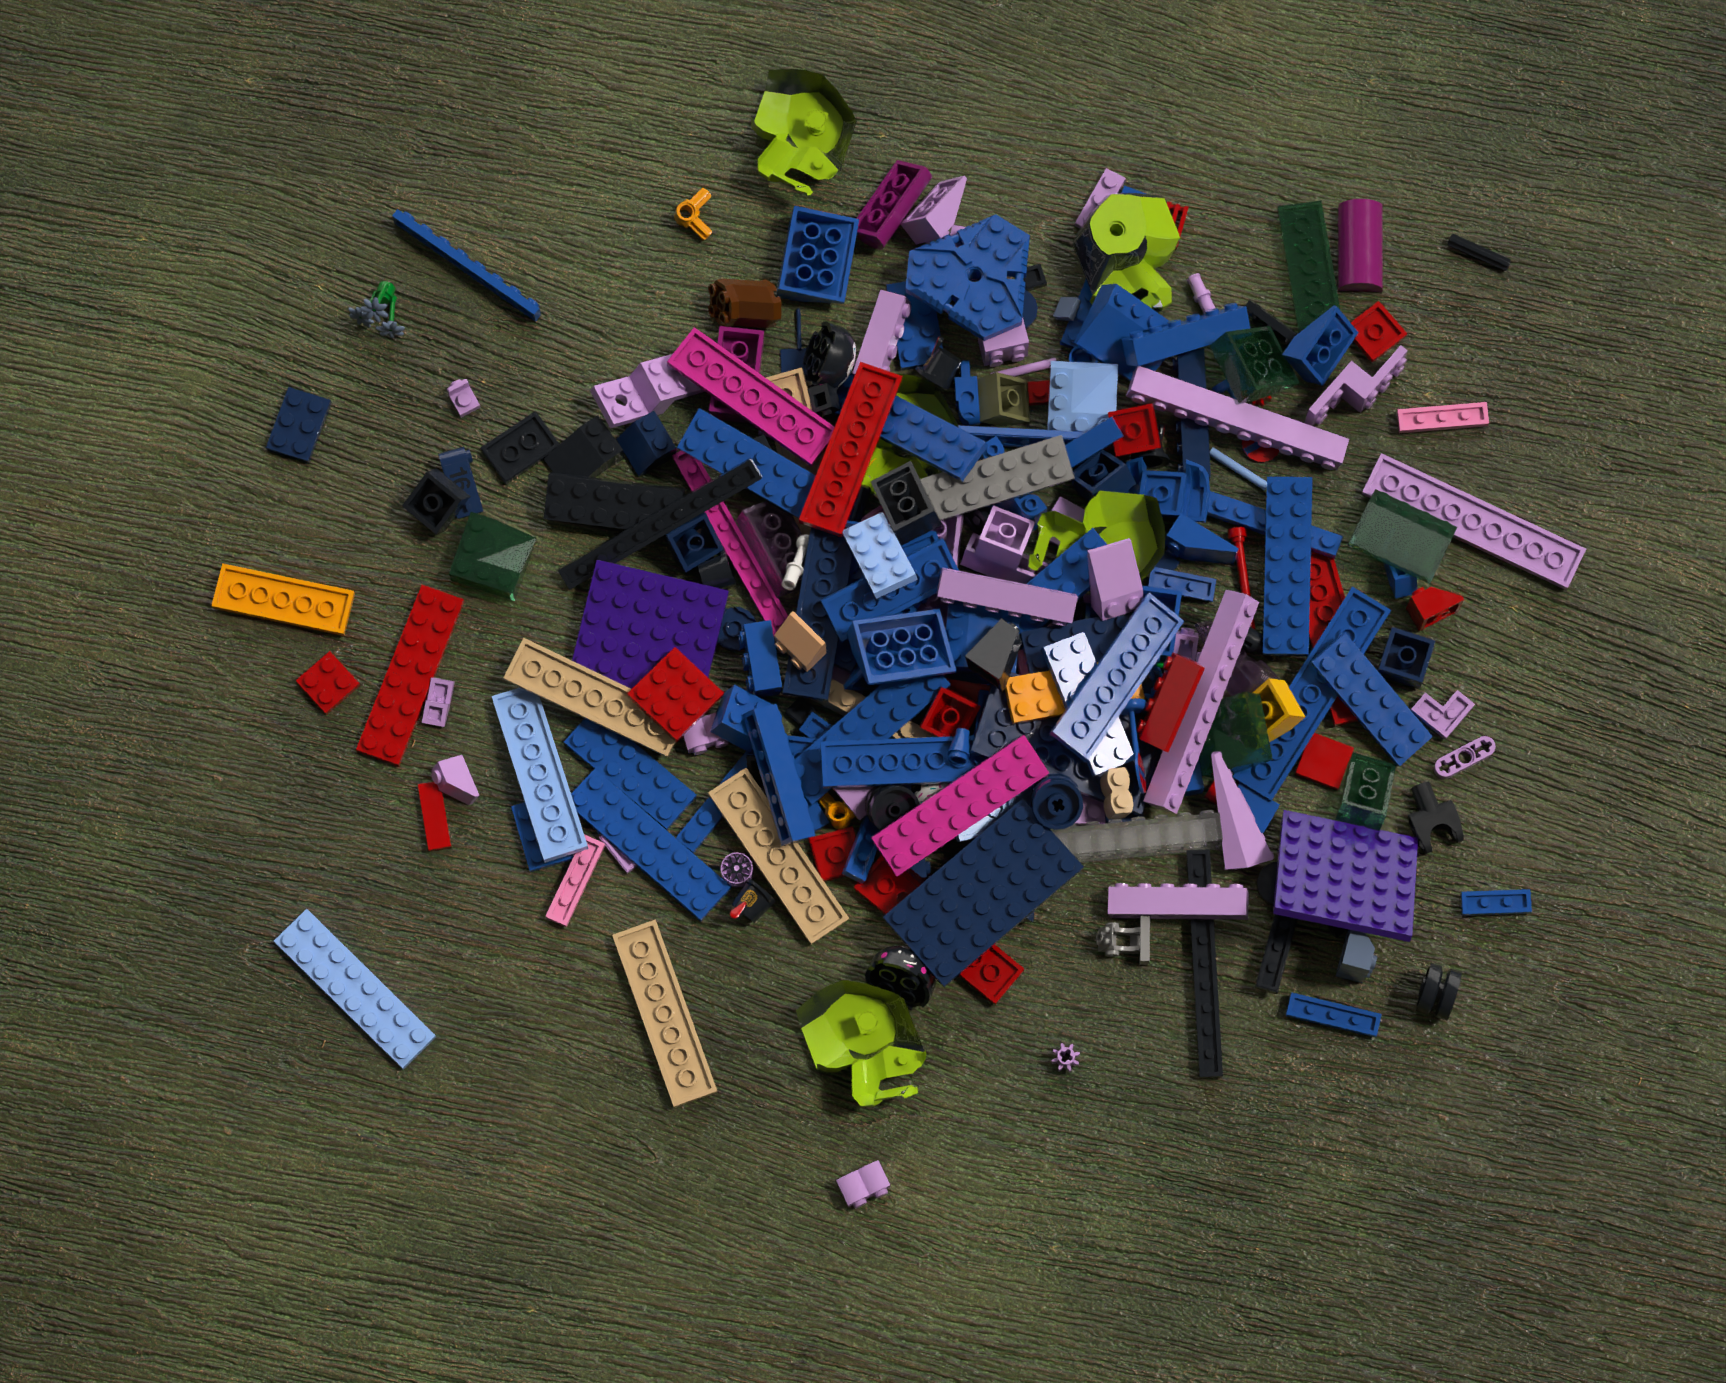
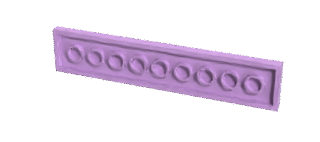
M1382 453L1362 492V495L1565 590L1568 589L1586 551V548Z

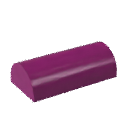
M897 160L856 218L859 219L856 237L868 246L882 250L932 179L930 171L925 166Z
M1351 199L1338 205V291H1383V205L1378 201Z

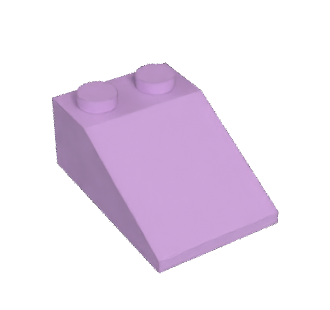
M965 175L939 182L901 223L915 244L930 243L949 234L948 230L955 223L967 181Z
M1130 538L1088 550L1090 595L1093 610L1102 621L1135 611L1144 597Z

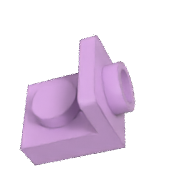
M460 379L456 380L447 388L448 396L461 418L481 408L467 379L462 381Z
M1181 628V631L1178 630L1176 633L1174 653L1195 661L1199 638L1198 633H1195V630L1191 628Z

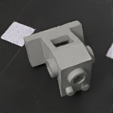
M1141 915L1139 927L1119 928V923H1106L1104 927L1098 929L1096 935L1098 952H1105L1107 957H1117L1119 953L1139 954V965H1148L1150 961V916ZM1116 935L1130 936V946L1116 945Z

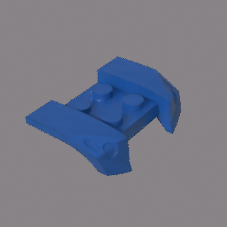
M1143 457L1126 462L1136 482L1126 493L1148 495L1157 498L1162 517L1178 518L1182 513L1195 522L1206 523L1210 486L1209 474L1203 466L1186 460V473L1147 470Z

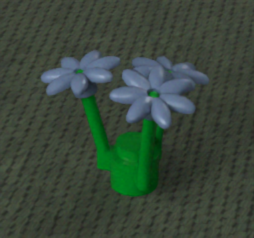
M388 281L379 283L377 290L373 291L370 300L364 299L366 306L356 307L355 310L350 307L348 309L351 313L349 315L350 318L357 319L358 325L363 323L366 327L370 328V324L374 323L371 319L373 316L378 323L381 321L380 316L388 317V314L383 310L390 303L389 321L387 323L382 322V326H377L376 330L381 331V336L389 334V337L392 339L395 335H404L402 331L405 327L397 326V322H394L395 303L397 297L394 295L396 288Z

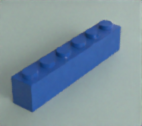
M1230 303L1224 305V309L1218 310V308L1206 310L1205 314L1201 316L1199 314L1186 316L1187 320L1184 321L1180 319L1168 321V325L1164 327L1162 325L1151 326L1147 332L1129 333L1130 337L1122 339L1126 364L1141 366L1251 333L1247 307L1237 306V303Z
M777 704L755 708L744 713V721L781 846L805 841L816 836L814 824L808 812V803L803 795L801 780L795 768V759L790 751L788 736L785 733L782 715L778 710Z

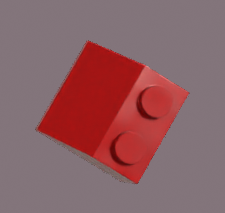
M1421 587L1412 593L1406 610L1420 632L1459 612L1464 598L1461 595L1435 587L1427 589Z
M940 686L919 727L938 737L955 736L956 729L958 728L969 730L981 706L955 691Z

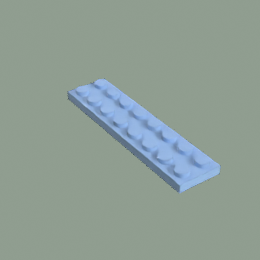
M516 688L492 696L544 863L587 850L588 845L540 697L522 688Z
M308 909L274 940L275 944L403 1070L436 1038V1035Z

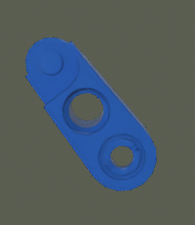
M963 360L960 365V377H955L956 410H958L959 421L963 425H980L977 376H970L969 360Z

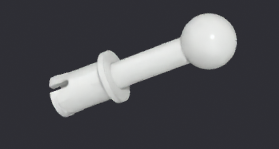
M803 534L796 541L797 553L793 562L787 564V572L782 581V586L787 590L795 588L799 576L803 574L804 569L801 565L807 552L810 535Z

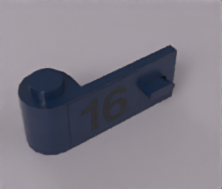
M463 446L439 453L438 456L444 475L471 496L458 513L457 519L482 512V504L469 464L473 463L470 449L465 451Z

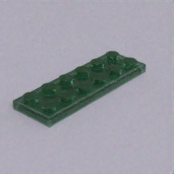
M1322 200L1277 207L1298 333L1332 306H1337L1340 309Z

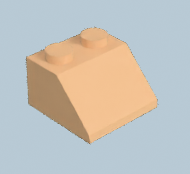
M794 611L789 614L774 635L776 641L774 645L783 654L787 652L792 657L791 662L799 670L803 668L808 672L826 654V643Z

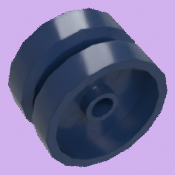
M1060 773L1048 774L1034 785L1031 792V806L1037 820L1045 827L1054 830L1065 829L1072 826L1080 818L1083 810V798L1076 782L1069 776ZM1060 799L1059 803H1053L1054 800L1058 801Z

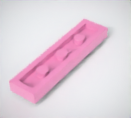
M1487 402L1397 409L1399 433L1489 425Z
M585 834L588 849L575 853L545 916L546 919L564 927L568 926L605 848V843Z

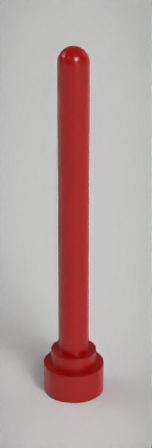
M1245 527L1231 528L1227 530L1228 539L1231 540V544L1239 548L1236 562L1241 593L1251 597L1243 547L1246 530ZM1253 617L1250 627L1256 630Z

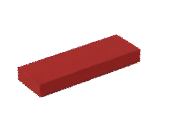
M434 781L418 784L429 852L452 848L443 792L439 790L438 785Z

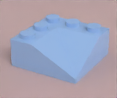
M1051 361L1047 430L1087 432L1109 419L1108 412L1116 411L1118 364Z

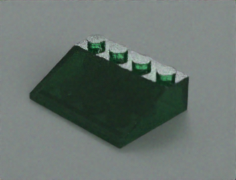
M1375 489L1347 546L1430 584L1457 527L1448 521L1441 520L1426 511L1409 505L1407 502L1400 501L1385 492Z

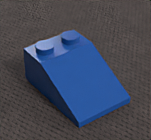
M1332 306L1298 333L1282 355L1304 381L1323 386L1359 332L1337 306Z
M1182 513L1171 527L1165 540L1166 552L1174 558L1180 557L1184 560L1233 565L1239 550L1236 546Z

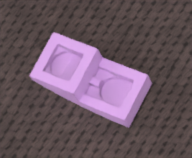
M431 678L422 723L445 727L455 681Z

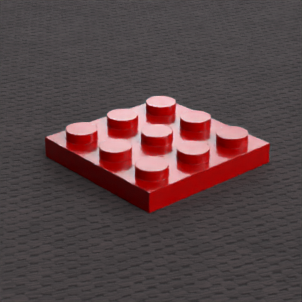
M674 647L627 693V696L677 742L724 696V692Z

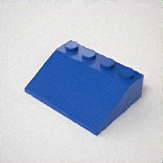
M794 206L789 221L776 297L779 296L783 299L798 302L844 304L859 219Z
M1118 284L1101 285L1074 343L1102 363L1118 364V374L1130 382L1137 366L1126 364L1122 339L1130 337L1129 333L1134 331L1147 332L1151 326H1167L1169 320ZM1165 358L1141 365V367L1156 371Z
M954 600V604L948 603L946 634L956 667V673L951 674H976L968 668L965 655L1000 619L1007 623L1015 624L1020 630L1021 617L1008 615V611L999 609V613L985 610L986 606L977 605L976 608L963 606V602ZM1017 657L1011 671L1013 673H1016Z
M940 609L852 621L847 631L852 653L868 685L956 673Z

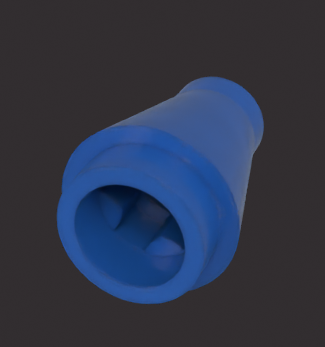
M956 729V734L947 752L948 759L952 763L965 764L967 759L970 758V731L967 729Z

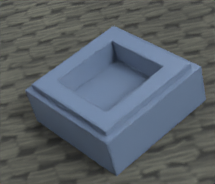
M1061 297L1053 317L1057 320L1074 321L1081 301L1077 297Z

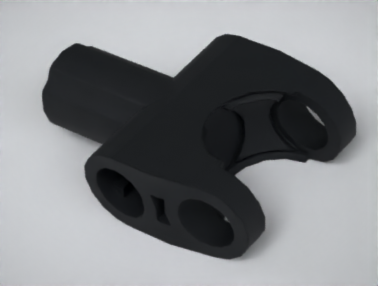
M1429 781L1412 787L1411 791L1419 811L1409 814L1408 821L1422 851L1425 854L1432 852L1430 834L1431 831L1439 828L1448 831L1457 843L1464 841L1460 817L1453 801L1448 800L1438 804Z

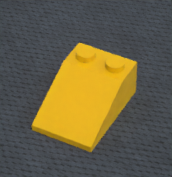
M1269 678L1222 720L1243 756H1246L1290 731L1305 718V715L1285 680Z

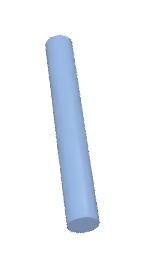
M1212 447L1210 450L1211 457L1264 491L1267 489V481Z

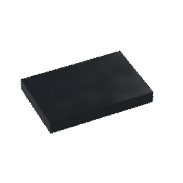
M534 411L480 449L505 485H507L543 461L560 444L538 413Z

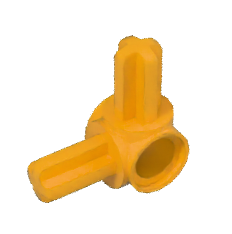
M705 188L699 190L690 200L686 199L680 203L674 214L677 224L684 226L686 229L690 227L702 240H706L712 233V230L698 218L700 216L699 209L711 198V194ZM680 211H689L691 217H682L680 215Z
M828 792L818 800L826 810L825 815L835 829L847 828L851 820L855 818L853 812L843 801H835ZM839 813L845 814L841 819L834 818Z

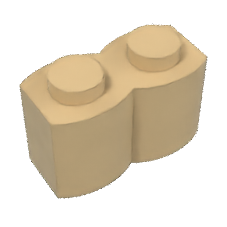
M1125 767L1108 769L1101 776L1100 780L1101 790L1105 796V814L1109 820L1125 818L1133 809V798L1128 790L1130 785L1129 774Z

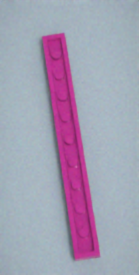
M683 451L672 455V459L691 492L711 481L700 461ZM724 501L705 511L763 620H771L773 635H775L788 615Z

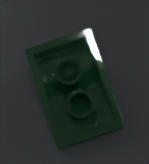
M1352 752L1335 820L1380 831L1387 815L1396 764Z

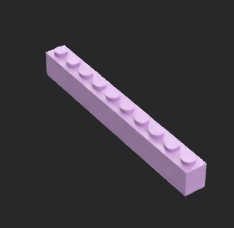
M1137 366L1133 372L1126 395L1135 403H1152L1154 409L1158 411L1166 410L1172 412L1178 418L1195 420V423L1199 425L1215 427L1221 433L1235 434L1239 439L1258 442L1262 447L1278 449L1282 454L1298 456L1305 462L1321 464L1323 468L1328 470H1337L1340 467L1349 442L1348 438L1141 366Z
M1225 590L1197 662L1205 667L1169 752L1163 751L1143 800L1157 809L1177 814L1259 604L1257 600L1247 594Z

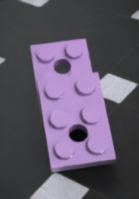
M1400 345L1373 377L1351 361L1309 408L1305 424L1314 426L1317 423L1320 425L1327 417L1326 413L1329 408L1334 409L1341 401V398L1360 413L1364 408L1369 409L1375 403L1379 391L1383 393L1389 387L1393 375L1397 377L1405 368L1404 364L1407 361L1405 357L1408 350Z
M672 354L642 362L630 376L595 385L590 390L610 428L634 422L652 411H655L657 415L663 414L675 400L706 391L667 364ZM616 399H620L623 402L624 406L618 404L616 402Z

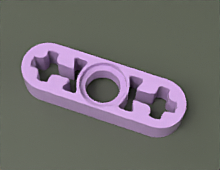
M1482 736L1439 758L1434 766L1436 776L1441 779H1448L1489 758L1495 751L1494 740L1488 736ZM1483 742L1484 745L1489 744L1488 752L1486 753L1485 750H1481L1477 753L1479 758H1476L1474 751L1480 748L1481 743ZM1461 752H1467L1471 756V761L1469 763H1462L1458 755ZM1451 757H1453L1456 765L1448 769L1449 773H1446L1445 770L1440 771L1441 763L1448 765L1452 763Z

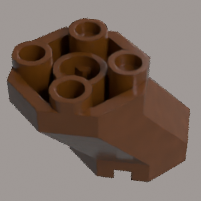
M724 278L716 280L708 286L710 295L709 315L724 327H775L777 325L775 322L781 320V299L779 296L775 297L773 291H777L773 283L766 279L754 281Z

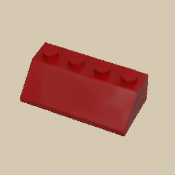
M1172 652L1171 657L1167 656L1163 664V669H1165L1162 678L1158 677L1154 685L1156 692L1153 699L1149 698L1147 701L1146 715L1143 720H1139L1136 727L1137 737L1140 740L1165 752H1169L1205 669L1199 663Z

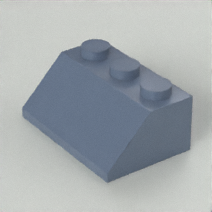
M1348 929L1336 977L1358 983H1363L1365 978L1370 977L1375 968L1377 956L1373 955L1375 947L1366 933Z

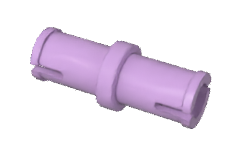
M1196 273L1189 276L1187 282L1194 293L1193 298L1199 304L1203 314H1205L1206 310L1214 309L1215 306L1210 298L1211 293L1206 289L1200 274Z

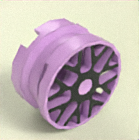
M738 852L727 855L721 864L723 880L732 887H743L745 881L748 878L752 879L753 875L752 862L749 857Z

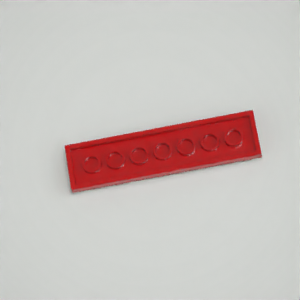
M863 362L859 363L801 512L799 523L842 537L903 376Z
M1311 551L1309 641L1312 650L1345 599L1335 560ZM1337 697L1329 709L1334 727L1358 721L1341 699Z
M421 585L357 745V752L398 767L400 766L429 693L431 678L435 677L465 602L464 599Z
M881 855L870 867L866 881L862 884L858 882L854 886V890L886 915L918 888L921 883L906 871L896 876ZM993 945L959 976L991 1003L996 1005L1025 969L998 946Z

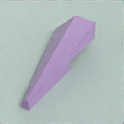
M1221 751L1213 752L1211 758L1225 870L1248 868L1273 860L1274 854L1270 851L1264 834L1260 832L1255 822V817L1240 788L1237 787L1232 778L1233 774L1227 768Z

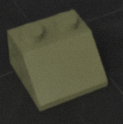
M999 372L977 379L980 422L995 426L1030 423L1027 380Z

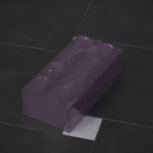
M769 501L742 510L736 522L776 598L799 590L803 574L799 576L796 587L792 590H787L782 586V581L787 572L786 566L788 563L793 562L798 550L796 541L802 535L792 514ZM805 555L804 560H803L802 565H801V566L803 567V569H804V565H805L806 555Z

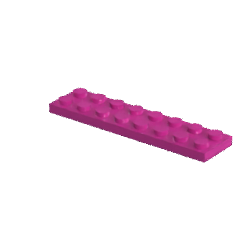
M695 327L668 359L667 364L809 466L812 467L827 448L835 428L833 425Z
M1022 735L879 831L871 839L894 874L898 876L1048 775L1049 772L1025 735Z

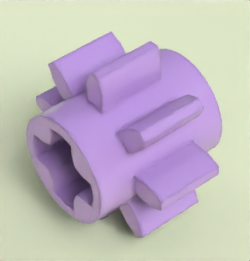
M1061 1043L1059 1051L1053 1049L1052 1053L1057 1058L1052 1060V1064L1057 1063L1059 1065V1072L1062 1068H1067V1071L1071 1072L1072 1064L1074 1066L1079 1065V1062L1074 1059L1080 1055V1052L1074 1053L1072 1050L1073 1044L1068 1048ZM1068 1053L1070 1060L1062 1062V1056Z

